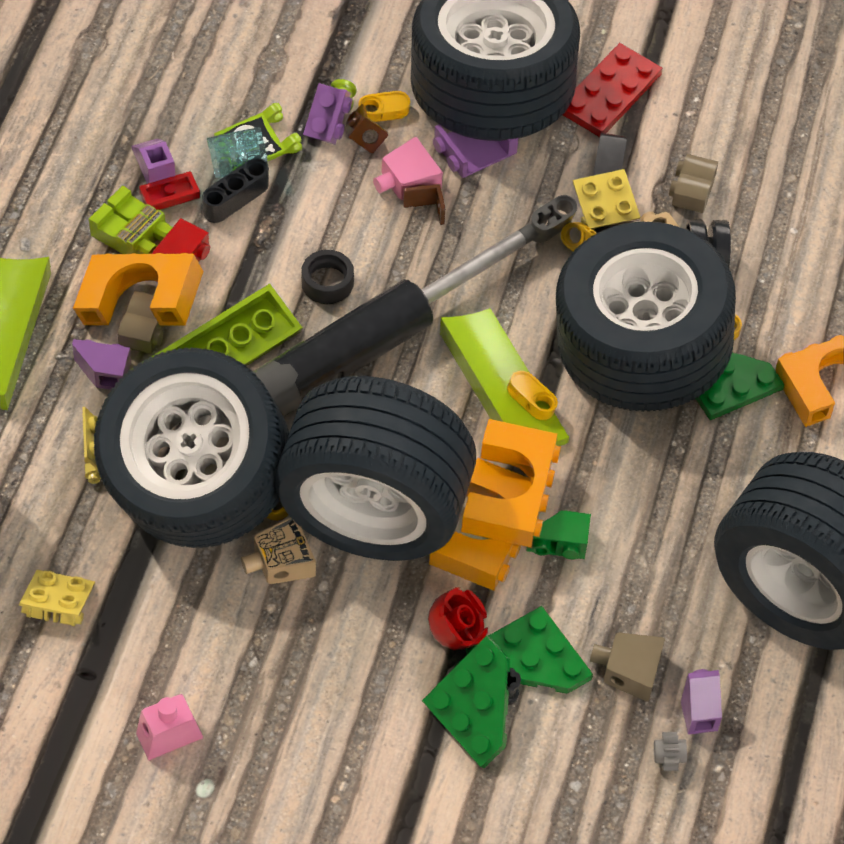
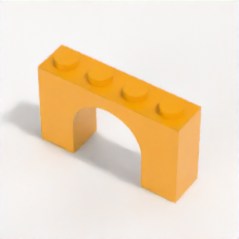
M188 253L92 255L73 309L83 325H109L117 301L126 289L142 281H157L158 285L150 305V310L160 326H186L204 271L195 255Z
M837 335L830 341L821 344H811L804 350L795 353H785L778 358L775 371L785 384L783 390L805 427L831 418L835 401L822 382L819 371L829 365L844 364L843 335Z
M488 419L482 442L481 459L519 468L528 476L532 486L525 494L512 499H500L469 492L463 514L461 532L526 547L532 546L533 538L540 537L543 520L538 519L540 512L546 513L549 495L544 494L546 487L552 488L555 470H550L552 463H558L561 446L556 445L557 433Z
M477 458L466 496L468 497L469 492L500 499H512L525 494L532 484L528 477ZM455 531L445 546L430 554L429 565L495 591L499 581L504 582L510 570V566L507 564L510 558L516 559L521 545L495 539H474Z

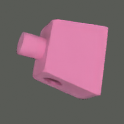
M414 137L384 156L382 159V175L374 178L373 183L379 193L392 188L397 197L403 200L404 188L440 184L442 189L443 172L419 139Z
M183 694L172 698L165 697L157 704L144 708L141 711L136 735L148 761L203 739V735Z

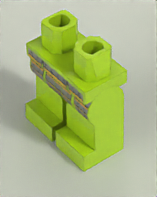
M123 185L107 200V204L104 203L88 219L91 236L122 254H151L158 246L155 242L157 240L162 241L173 228L166 222L164 212L159 209L156 210L151 205L144 204L133 197L131 190Z

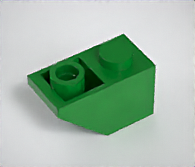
M565 510L559 511L543 522L540 537H534L532 546L526 547V551L540 556L549 554L563 556L570 560L585 559L591 514Z

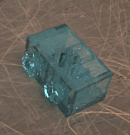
M260 127L207 138L215 179L225 177L252 158L263 159L268 164Z

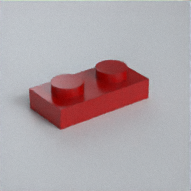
M191 171L139 186V193L144 204L151 205L156 210L200 198V190Z

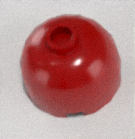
M455 587L436 598L428 614L429 628L434 638L442 646L453 650L473 647L479 644L488 633V627L484 628V619L487 618V612L481 600L470 590H460L461 587Z

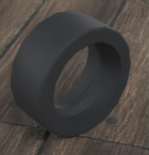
M335 250L314 252L305 259L301 267L302 289L306 296L321 304H334L343 301L350 295L354 287V266L350 259L341 252ZM321 268H333L344 275V280L333 286H323L314 282L311 279V274Z

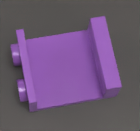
M439 124L435 126L433 145L438 153H443L446 156L449 168L453 172L457 171L464 178L516 154L518 138L504 141L478 140L454 132L446 133Z

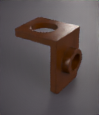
M363 104L347 118L346 129L348 137L370 153H374L388 137L386 130L368 118L366 107ZM367 130H375L378 133V138L372 143H367L362 138L363 133Z
M440 184L404 188V208L436 204L440 225L445 224L446 209Z

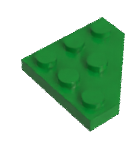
M732 352L729 363L717 382L708 391H705L704 394L695 399L708 419L713 420L780 392L784 389L785 384L770 363Z
M542 606L488 635L510 658V668H513L520 674L522 685L536 688L537 685L555 688V692L568 694L593 678L591 670ZM477 645L466 649V654L468 655Z
M488 636L422 700L482 768H485L506 748L507 743L505 721L506 715H508L509 690H507V675L510 672V658Z

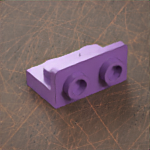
M319 83L303 135L335 145L337 139L340 140L344 132L345 125L342 124L345 113L348 114L352 106L353 99L350 98L351 93L345 89H338Z

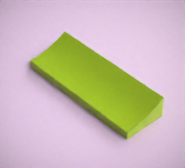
M49 257L35 259L0 258L1 410L8 411L51 276Z
M269 283L156 354L166 353V351H172L173 349L178 350L179 348H201L202 350L208 349L223 353L247 366L300 333L303 327Z
M491 308L463 316L441 317L440 335L490 419L557 433V446H562L569 442V436L555 413L548 420L536 419L508 393L507 387L513 373L517 371L529 372ZM544 401L536 402L537 406L542 409L550 408L548 403Z

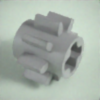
M662 732V739L654 740V762L662 763L663 771H678V764L687 762L686 739L678 740L677 732Z

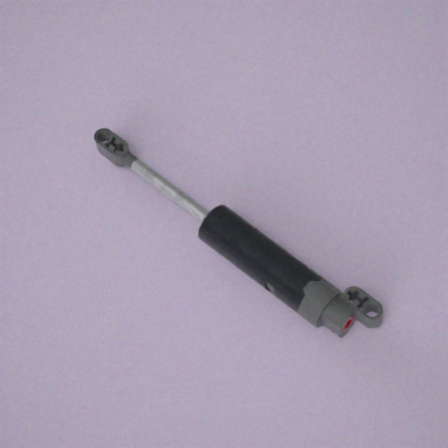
M568 195L556 197L535 210L529 224L422 290L415 283L403 279L253 372L266 386L283 417L296 410L307 393L315 387L337 378L349 377L429 327L433 323L431 303L529 242L542 243L560 233L566 224L572 222L577 211L576 201ZM558 210L564 211L566 214H562Z

